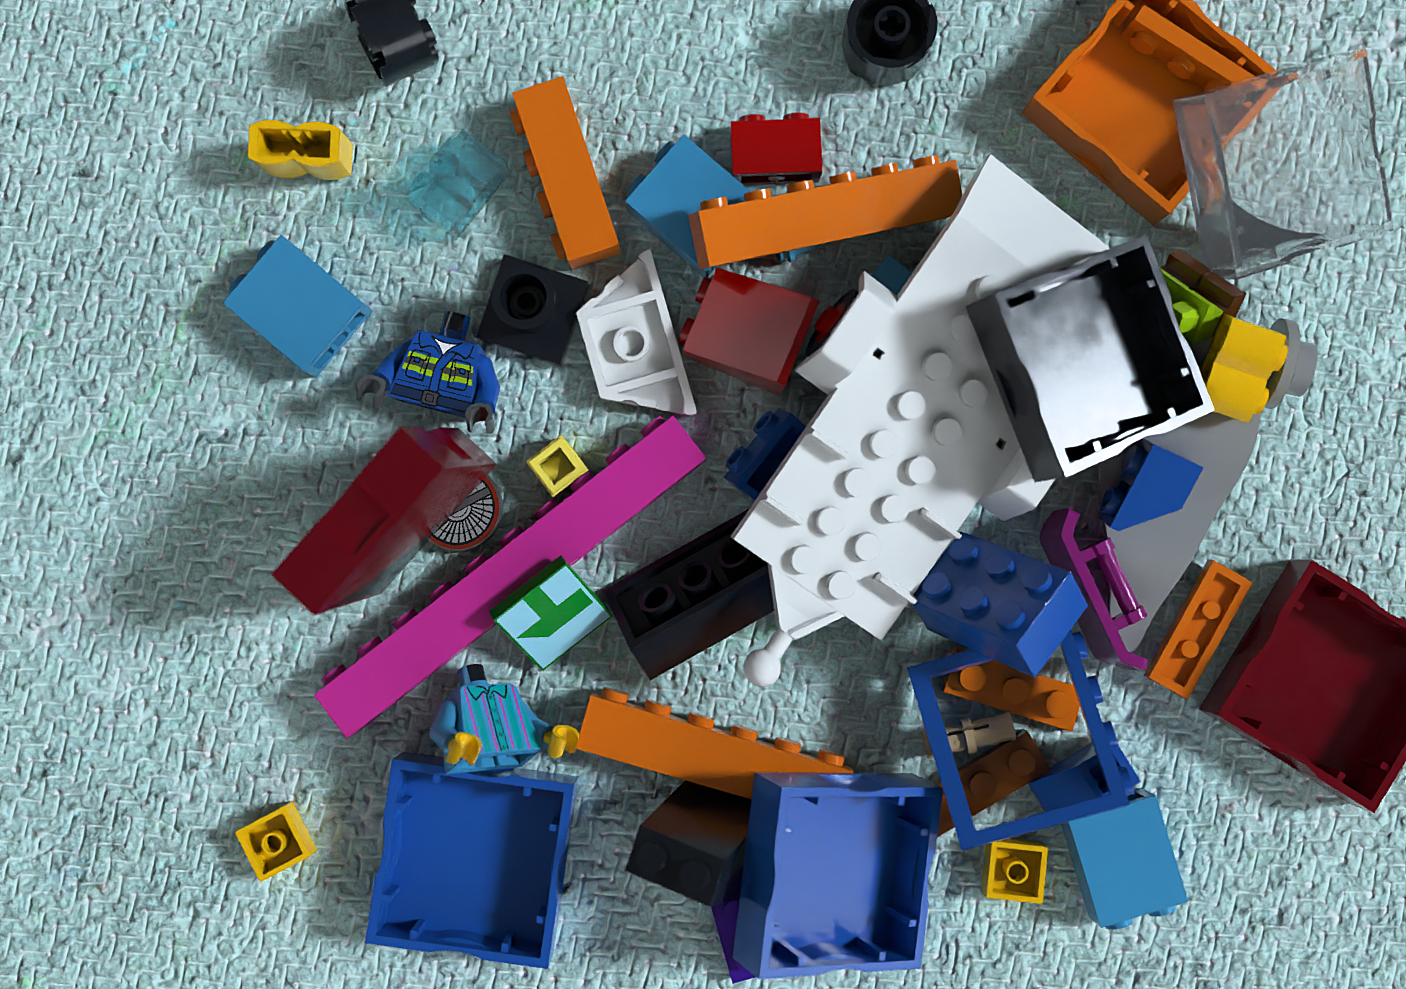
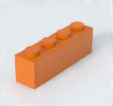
M561 76L513 92L517 108L509 110L517 136L526 134L530 149L523 151V155L531 177L540 176L544 191L536 194L544 218H554L558 233L550 236L558 260L567 258L571 269L574 270L622 254L564 77Z

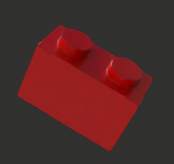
M790 113L784 115L783 119L765 120L763 115L750 114L741 116L739 121H731V175L742 185L792 184L806 180H813V183H819L823 171L820 118H809V114Z

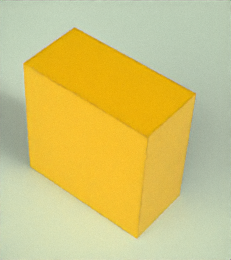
M293 801L235 831L260 882L310 857L318 851Z
M1013 838L986 844L981 892L986 898L1043 904L1048 846L1040 841Z

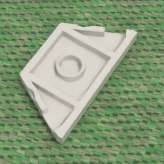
M651 249L645 250L620 276L617 275L596 298H591L576 312L601 400L685 416L697 415V410Z

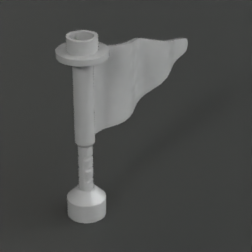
M1283 318L1276 320L1269 328L1286 335L1284 345L1288 346V354L1281 369L1277 372L1273 371L1267 380L1265 388L1269 389V397L1264 407L1267 409L1275 408L1282 401L1285 394L1298 397L1304 395L1312 382L1317 365L1316 345L1300 341L1298 324L1293 320ZM1213 337L1196 343H1192L1185 338L1191 347L1199 369L1207 357ZM1211 411L1165 433L1143 437L1204 468L1181 510L1120 531L1110 528L1102 521L1105 538H1111L1115 546L1113 551L1138 604L1143 605L1147 614L1146 618L1118 631L1128 652L1138 649L1155 613L1186 571L1217 512L1241 477L1255 447L1261 413L1259 415L1254 414L1250 422L1246 423ZM1140 439L1129 444L1120 453L1098 462L1099 506L1106 491L1111 486L1116 487L1123 473L1121 464L1125 454L1131 446H1137ZM1109 586L1108 611L1111 617L1122 613Z

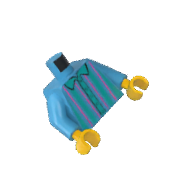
M471 664L458 670L457 675L461 687L454 690L439 705L429 732L430 738L443 750L446 774L522 767L540 752L543 747L547 748V753L550 757L558 758L563 755L564 749L569 753H574L579 739V732L571 726L557 725L553 727L540 720L522 700L517 687L513 684H488L482 664Z

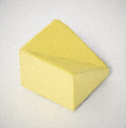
M562 435L526 461L553 498L590 471Z

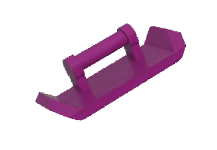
M1069 508L1053 511L1043 524L1039 540L1049 563L1072 573L1088 605L1077 622L1092 654L1099 661L1128 670L1145 671L1148 659L1128 652L1118 632L1146 618L1147 614L1143 605L1138 604L1113 551L1115 546L1111 538L1102 539L1079 550L1073 537L1079 513ZM1093 558H1097L1122 611L1117 616L1111 617L1086 565V562Z

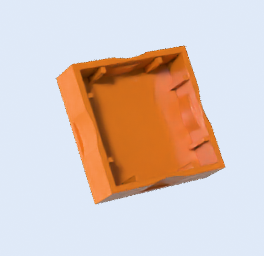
M1116 0L1089 35L1077 48L1073 49L1034 94L1021 114L1154 226L1168 216L1193 188L1181 119L1191 148L1200 165L1207 172L1212 166L1219 150L1230 138L1251 121L1286 78L1240 39L1216 26L1193 0ZM1146 5L1256 76L1257 79L1248 93L1233 106L1227 103L1216 102L1205 94L1204 88L1192 80L1182 79L1172 74L1168 70L1167 64L1158 58L1135 50L1131 46L1130 40L1123 37L1122 33L1140 8Z

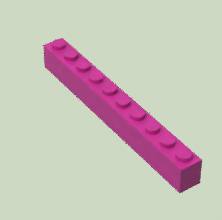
M659 416L640 431L644 438L636 445L629 448L625 443L608 455L605 461L609 466L594 476L591 471H588L570 486L574 493L564 501L559 503L554 498L541 507L534 514L538 521L524 531L521 526H518L499 541L503 548L496 554L488 558L484 553L469 563L463 569L467 576L453 586L450 581H447L428 596L432 603L424 610L417 613L413 608L392 624L397 631L382 641L377 636L356 652L361 659L347 669L344 664H341L321 679L325 687L314 694V696L345 737L349 738L361 731L497 625L489 611L560 555L571 566L706 462L705 455L676 418L672 416L665 421Z

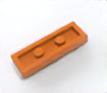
M1146 5L1140 8L1122 33L1123 37L1130 40V44L1135 50L1158 58L1167 64V68L1172 74L1182 79L1192 80L1204 88L1205 94L1216 102L1227 103L1233 106L1248 93L1257 79L1256 76Z
M1207 560L1143 676L1181 698L1188 700L1253 582L1215 560Z
M953 648L952 655L963 651ZM990 661L945 675L941 691L1003 711H1009L1010 713L1071 732L1073 731L1080 707L1072 684L1037 674L1034 678L998 661Z

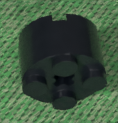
M346 0L344 5L351 23L356 21L359 25L357 27L359 34L357 37L379 79H382L385 87L432 67L434 62L439 60L434 47L437 44L435 35L426 18L419 20L413 6L416 4V0Z
M854 0L850 6L842 35L843 54L850 72L870 83L878 85H894L911 80L924 64L936 37L938 22L932 3L930 5L927 0ZM883 30H890L891 36H887Z

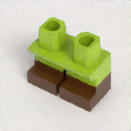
M1181 249L1169 254L1166 264L1161 266L1160 269L1170 292L1174 315L1183 337L1192 343L1213 337L1224 314L1233 317L1237 316L1246 293L1217 273L1210 274L1211 269Z

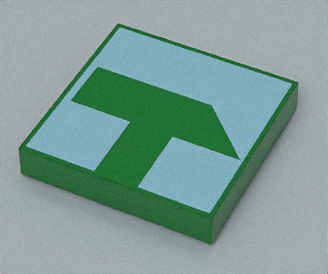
M562 555L489 611L493 621L542 671L613 617L607 606Z

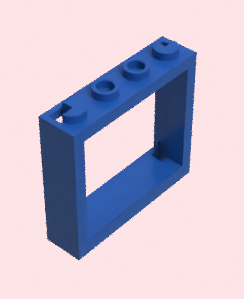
M1070 630L1059 645L1109 795L977 831L931 678L994 661V659L970 649L907 668L961 850L964 851L1130 805L1127 796L1134 794L1133 784L1126 766L1118 768L1112 753V749L1119 748L1118 740L1111 721L1102 722L1096 704L1104 702L1096 676L1087 677L1082 659L1088 658V652L1080 631L1072 633V630Z

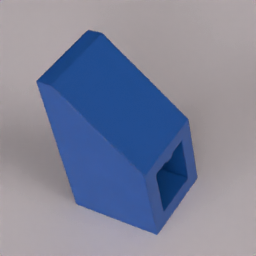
M1141 438L1138 445L1131 446L1125 454L1121 464L1123 473L1116 487L1111 486L1104 494L1100 504V511L1102 513L1099 518L1110 528L1120 531L1181 510L1204 467Z
M1092 742L1050 767L1051 770L1028 783L1029 788L1044 812L1109 795ZM1121 748L1112 749L1117 767L1126 766L1133 786L1140 783L1139 777Z

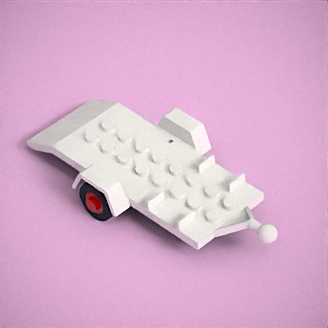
M991 154L984 159L973 175L953 215L898 295H895L863 271L859 277V291L856 289L849 290L833 306L827 307L815 323V331L805 351V355L808 358L801 362L795 371L828 396L730 536L768 563L778 629L764 649L752 651L744 661V675L755 686H769L778 679L781 671L779 659L793 639L801 638L844 616L882 641L907 603L915 605L917 600L913 596L951 539L961 538L962 535L958 532V529L976 503L1000 520L1006 521L1033 510L1055 481V479L1034 483L966 306L1048 272H1054L1110 249V247Z

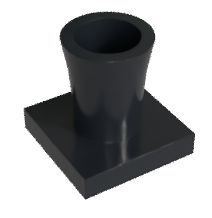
M504 254L476 338L480 341L562 367L578 320L576 312L582 308L589 283L586 280ZM536 299L533 309L528 311L521 309L525 302Z

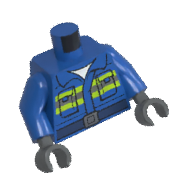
M445 311L439 335L417 330L413 337L405 338L381 361L371 375L363 376L358 380L356 399L360 401L364 394L374 393L373 408L378 409L383 406L384 392L389 390L388 397L396 401L466 418L468 432H472V427L476 422L484 421L486 422L487 434H491L495 430L493 414L500 392V385L492 360L484 355V350L479 345L465 341L471 318L460 313Z

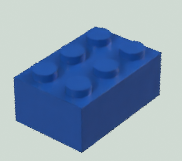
M961 531V538L953 540L913 596L917 602L915 605L912 604V606L929 631L1035 678L1088 606L1072 573Z

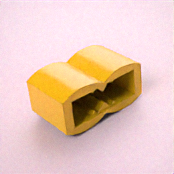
M263 120L249 125L248 158L269 175L278 178H296L309 173L319 179L338 180L346 178L352 173L353 144L338 127L332 124L307 122L294 127L283 121Z
M1224 314L1212 338L1207 357L1199 369L1215 409L1214 412L1249 423L1254 414L1259 415L1263 411L1269 397V389L1265 388L1267 380L1273 371L1277 372L1281 369L1288 354V346L1284 345L1286 335Z

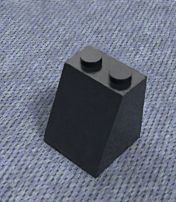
M685 780L640 825L625 871L709 907L740 896L752 799Z

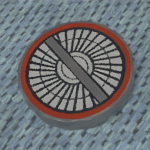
M489 475L480 482L447 521L428 540L430 543L443 550L465 552L480 547L495 535L502 521L504 502L498 486Z

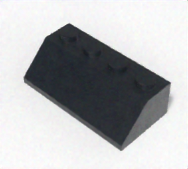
M749 509L603 590L630 651L650 681L774 611L768 563L730 537Z

